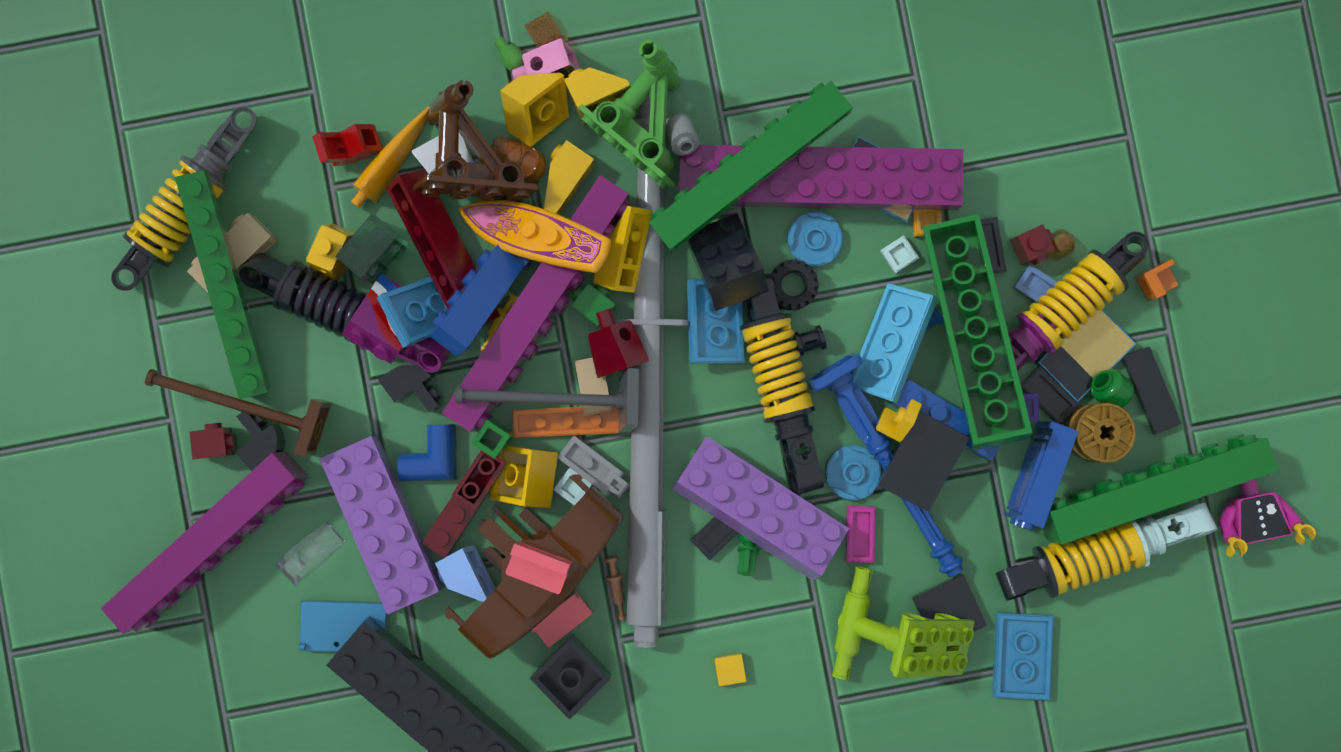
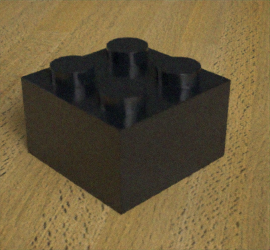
M572 634L532 673L530 680L570 720L611 679L612 673Z

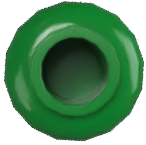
M1115 369L1104 370L1096 374L1090 389L1091 395L1099 403H1110L1121 408L1130 402L1134 393L1133 384Z

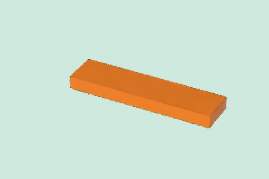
M611 406L612 411L589 416L584 415L583 407L512 410L513 432L515 433L513 438L618 433L619 410Z

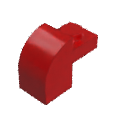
M354 124L341 132H319L312 136L320 163H332L333 166H342L361 161L382 150L375 124Z

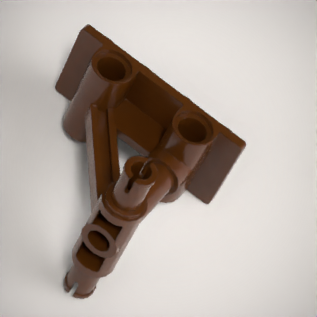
M460 80L457 84H452L444 91L439 92L438 97L431 103L430 109L426 113L427 122L432 126L435 123L436 126H439L438 152L435 155V168L430 174L414 184V191L422 192V196L438 197L439 194H450L451 199H466L467 196H475L478 201L483 202L494 201V198L521 202V200L529 198V195L538 191V184L524 183V172L520 164L515 161H506L505 163L500 161L465 112L464 108L474 92L472 84L469 81L463 83V80ZM459 133L481 164L467 163L461 157V154L458 153Z

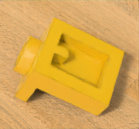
M911 399L905 408L900 407L897 412L885 408L880 416L876 430L901 443L914 425L922 404Z

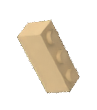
M249 213L238 216L232 222V228L226 233L238 276L240 269L257 253H266L278 241L255 216ZM197 256L191 262L192 267L187 272L207 291Z

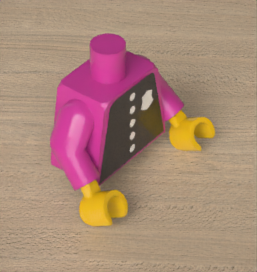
M1257 478L1240 484L1242 495L1227 499V505L1224 506L1218 522L1224 541L1229 544L1226 548V555L1229 557H1233L1235 554L1234 548L1243 557L1248 549L1247 544L1293 535L1292 531L1297 532L1295 540L1298 544H1304L1306 541L1302 535L1303 533L1307 534L1311 540H1314L1316 536L1315 529L1310 525H1304L1303 520L1280 495H1277L1274 491L1259 492Z

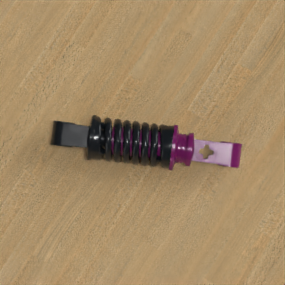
M257 253L239 271V277L246 286L273 297V307L275 309L295 314L296 317L304 318L305 321L314 323L319 328L324 327L327 332H333L338 337L344 336L342 335L344 329L366 297L365 293L358 294L354 288L348 290L347 285L344 283L338 284L335 279L329 280L325 274L318 277L316 270H312L301 261L296 260L288 266L265 253ZM344 336L345 340L351 342L346 336ZM431 337L408 347H402L396 357L433 373L441 368L451 352ZM357 345V346L360 347V349H362V350H364V351L367 350V349H365L364 347H362V346H360V345Z

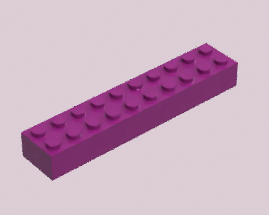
M698 145L694 152L688 155H680L679 192L685 188L690 191L698 184L696 180L707 171L713 173L721 167L718 163L730 153L735 156L743 148L738 145ZM807 147L731 207L958 210L963 205L964 149Z
M600 175L570 220L609 238L615 229L614 226L622 217L627 206L631 204L629 193ZM541 263L461 383L462 389L506 391L510 383L513 382L515 384L524 372L521 366L525 360L531 361L537 353L539 346L536 344L541 336L547 337L554 327L555 323L552 320L557 312L562 314L570 302L568 296L573 289L577 291L584 282V271ZM455 392L442 414L469 432H478L487 419L493 418L490 413L494 407H500L503 402L462 401V404H456Z

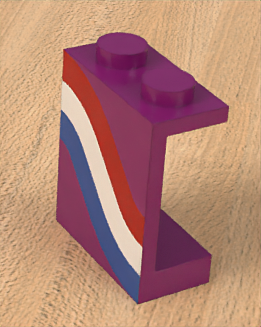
M380 274L350 319L342 335L346 336L352 343L372 352L378 359L392 364L402 346L377 297L382 293L402 286L385 275Z

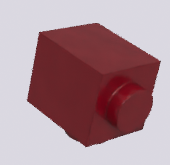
M1043 224L1010 240L1021 265L1029 261L1032 262L1033 266L1049 259L1047 253L1055 250L1053 246L1055 243L1054 237L1049 229H1045Z
M222 423L204 424L205 430L189 432L192 460L235 455L234 449L237 448V438L235 433H232V428H222Z

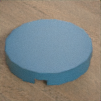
M810 211L799 216L792 223L788 232V247L791 255L798 261L802 260L812 267H820L830 263L839 254L843 244V233L838 223L831 215L821 211Z
M857 445L843 446L833 452L827 461L825 469L826 481L831 490L841 498L852 501L871 495L878 487L882 474L875 455H870L867 448Z

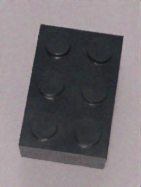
M738 214L709 223L687 240L692 257L715 311L769 292L764 269Z

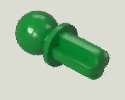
M739 533V539L743 546L737 548V551L740 553L737 572L743 576H752L755 569L756 555L759 554L760 550L754 547L757 544Z

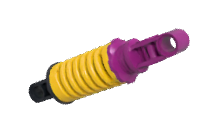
M1137 231L1130 232L1105 254L1092 249L1078 263L1077 267L1071 269L1070 274L1064 275L1062 281H1057L1054 284V288H1049L1046 291V295H1041L1038 298V303H1032L1029 306V311H1023L1021 314L1016 315L1019 326L1014 331L1010 330L1008 335L1017 371L1027 361L1035 362L1038 359L1037 355L1043 351L1051 355L1056 353V350L1064 342L1061 336L1069 339L1072 336V331L1077 332L1080 329V324L1085 325L1088 323V317L1093 318L1096 316V310L1101 311L1105 308L1104 302H1112L1114 294L1120 295L1129 289V284L1124 276L1145 259L1149 247V240L1146 235ZM1135 243L1140 245L1142 250L1134 253L1129 251L1127 246Z

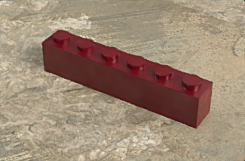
M425 168L398 175L385 188L444 304L449 309L450 305L447 301L457 289L461 292L465 286L462 280L471 269L476 271V268L440 197L422 196V192L414 191V184L428 175ZM496 307L482 328L500 317Z

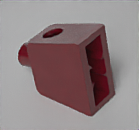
M612 308L596 313L601 329L589 333L588 340L597 378L649 361L632 321L627 320L616 323Z

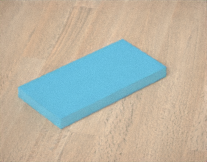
M887 283L859 354L863 364L852 372L854 377L852 381L861 392L894 403L898 402L937 303V297Z

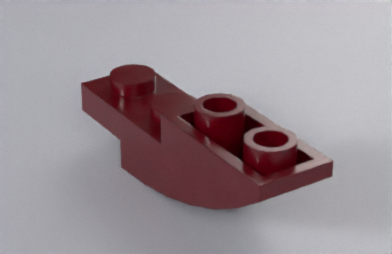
M481 450L452 493L451 499L425 536L422 544L446 558L478 512L504 469L506 462L500 458L494 459Z

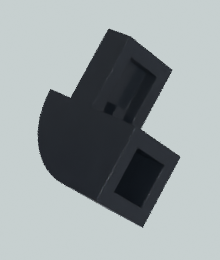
M401 365L378 379L394 403L402 402L415 392L428 412H435L442 407L439 402L442 397L433 385L429 387L427 385L435 376L418 366Z
M241 412L236 416L253 437L250 442L236 452L250 471L254 470L271 453L283 452L285 437L279 424H271L266 427L268 423L266 419L245 412Z

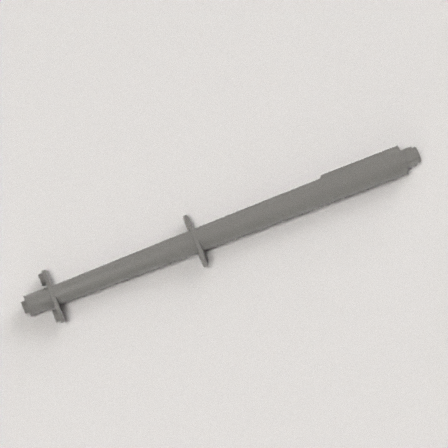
M651 93L639 107V119L633 118L648 133ZM666 110V125H667V122H668V120H669L670 118H667V110ZM638 168L637 207L653 210V214L657 209L664 206V188L660 187L644 172L647 168L643 171ZM649 225L634 293V319L616 320V323L627 320L632 321L649 358L648 362L632 367L639 369L638 426L631 432L627 624L634 625L635 647L641 648L657 647L659 626L665 623L667 510H663L664 327L689 326V320L664 319V243Z

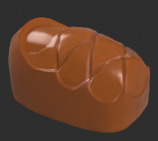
M499 136L493 141L491 148L502 163L515 161L521 165L524 172V183L533 184L543 176L546 169V160L538 149L508 137Z

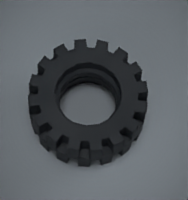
M786 260L777 265L770 275L774 282L778 306L786 310H799L806 307L813 301L818 292V276L814 272L813 267L807 265L802 260ZM792 273L801 276L805 283L802 294L795 297L785 294L781 285L782 279Z

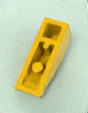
M567 140L563 146L558 144L550 156L553 160L550 163L544 204L545 210L558 215L562 213L595 165V160Z
M627 206L609 237L611 239V248L608 257L601 269L595 273L593 283L615 291L635 293L653 210Z

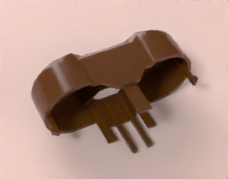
M574 474L570 478L586 494L552 530L543 524L527 507L518 516L537 534L527 535L496 505L491 509L523 539L520 542L572 561L560 594L506 575V569L512 556L510 553L516 541L490 517L486 521L482 519L478 523L481 526L478 531L506 556L503 559L491 546L482 553L502 573V583L466 621L449 606L445 609V617L449 620L452 618L460 626L458 631L488 659L495 658L520 640L567 598L586 575L623 521V514L594 486L590 489L582 481L583 477L579 474Z

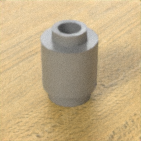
M676 114L668 120L666 133L672 150L678 155H688L694 152L699 145V138L692 120L683 114Z

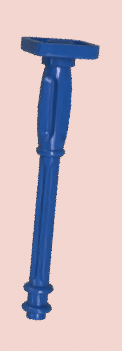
M851 353L805 382L808 383L809 389L813 391H820L825 387L829 391H834L847 421L860 440L869 449V454L875 455L885 471L894 455L890 448L891 441L887 439L885 434L876 430L879 419L864 394L852 381L854 377L851 371L861 366L863 360L859 353ZM901 498L931 547V558H937L941 564L940 572L947 573L948 577L960 573L963 570L961 566L963 559L960 556H956L953 552V542H947L929 512Z

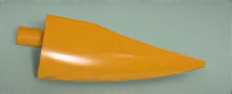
M429 106L396 134L352 186L358 193L351 200L353 205L360 209L367 198L375 204L386 191L385 187L394 180L427 121L426 113L430 109Z

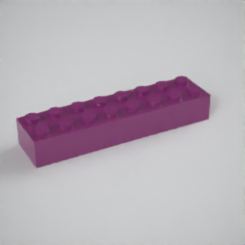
M288 452L271 453L100 609L122 634L133 630L137 633L144 627L146 629L149 628L160 618L159 612L165 608L168 610L181 599L179 597L180 593L186 589L188 591L191 590L202 580L199 577L202 573L215 569L223 561L220 558L223 554L236 550L243 543L241 538L248 532L252 534L264 524L262 519L269 513L273 515L285 505L283 500L290 494L294 496L306 486L304 481L309 475Z

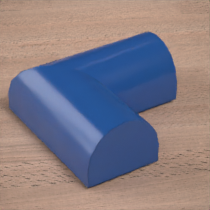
M456 424L427 425V453H400L397 460L399 481L457 480Z

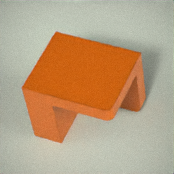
M1173 259L1164 261L1135 277L1147 301L1158 299L1167 294V291L1177 287L1178 283L1169 268L1175 264Z

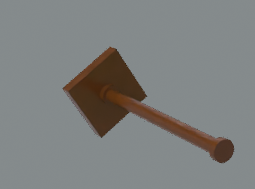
M150 369L145 378V385L147 386L157 385L299 429L300 434L293 454L302 457L316 454L332 402L323 399H311L306 416L300 418L160 375L154 369Z

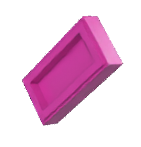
M846 505V527L849 528L846 533V562H875V506Z

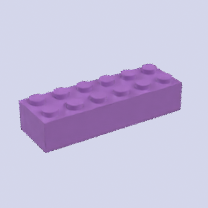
M379 436L367 437L320 458L386 614L397 611L444 589L429 551L422 544V535Z
M707 436L672 488L681 496L812 581L823 575L849 530L845 525Z

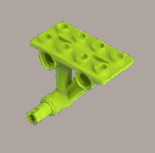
M856 566L852 588L846 592L843 610L838 619V632L834 646L837 656L832 676L841 680H849L853 657L859 653L862 637L883 645L888 651L893 652L890 671L893 672V676L896 678L962 675L967 666V653L974 636V621L960 619L943 613H935L934 619L902 613L900 626L898 627L868 619L867 613L871 600L868 590L873 570Z

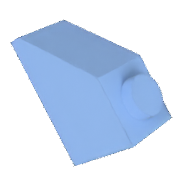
M475 545L462 548L435 563L438 568V576L447 589L484 602L496 589Z

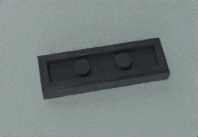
M1150 346L1125 355L1122 361L1152 433L1158 434L1182 424Z

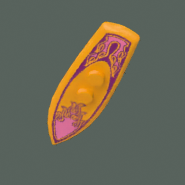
M508 200L482 201L459 208V212L466 223L483 240L495 247L499 244L503 251L526 259L597 273L605 263L611 248L610 238L558 214L522 202Z

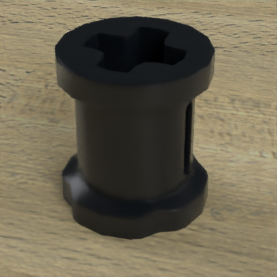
M820 325L815 326L814 330L804 333L794 332L793 339L797 341L796 349L800 352V356H803L807 351L817 348L827 349L824 333Z

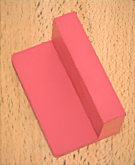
M515 542L510 553L512 556L506 569V575L560 594L572 561L526 543Z
M576 590L531 631L532 633L536 631L549 648L592 615L593 611Z

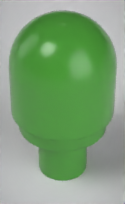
M503 36L494 41V44L501 51L498 56L509 71L512 72L513 69L524 65L522 59L523 52L517 45L515 46L514 43L509 45Z

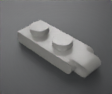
M573 435L557 457L607 496L612 492L621 498L630 486L622 478L625 475L624 472L575 435Z

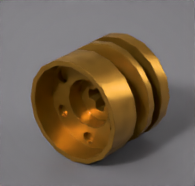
M1110 403L1082 405L1066 419L1064 425L1078 431L1071 453L1079 459L1090 462L1106 463L1121 459L1133 447L1136 437L1135 424L1129 413L1120 406ZM1100 428H1106V429H1107V430L1104 432V435L1106 436V438H1100V435L1102 434V431H1101Z

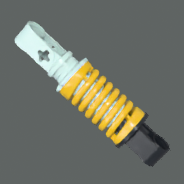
M1201 503L1157 520L1151 516L1143 518L1138 523L1133 520L1063 545L1053 542L1047 548L1044 546L1033 547L1034 561L1008 567L995 573L1006 601L1022 597L1042 588L1045 589L1051 598H1056L1058 595L1066 593L1068 586L1075 590L1079 588L1080 584L1087 586L1090 581L1093 583L1099 582L1100 577L1108 579L1110 574L1117 576L1121 570L1129 572L1131 565L1134 568L1149 567L1151 555L1156 554L1159 556L1165 554L1166 547L1208 535L1218 529L1206 503ZM1170 526L1171 528H1176L1178 532H1170L1168 530V527Z

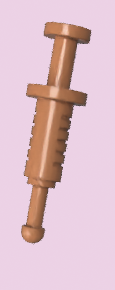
M609 556L604 558L605 563H609L611 574L606 576V581L610 582L613 602L618 606V618L620 621L625 620L622 604H624L625 600L621 579L624 578L623 573H617L615 561L619 560L618 556Z

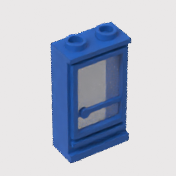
M1052 421L1036 422L1035 428L1038 429V432L1033 434L1032 439L1035 440L1030 442L1006 508L1009 509V512L1004 511L1003 514L1011 518V524L1032 531L1034 526L1040 528L1045 526L1078 434L1077 430Z

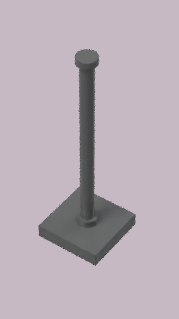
M627 368L620 376L619 392H617V395L462 389V386H456V404H462V401L614 406L619 410L618 433L629 434L638 426L639 369Z

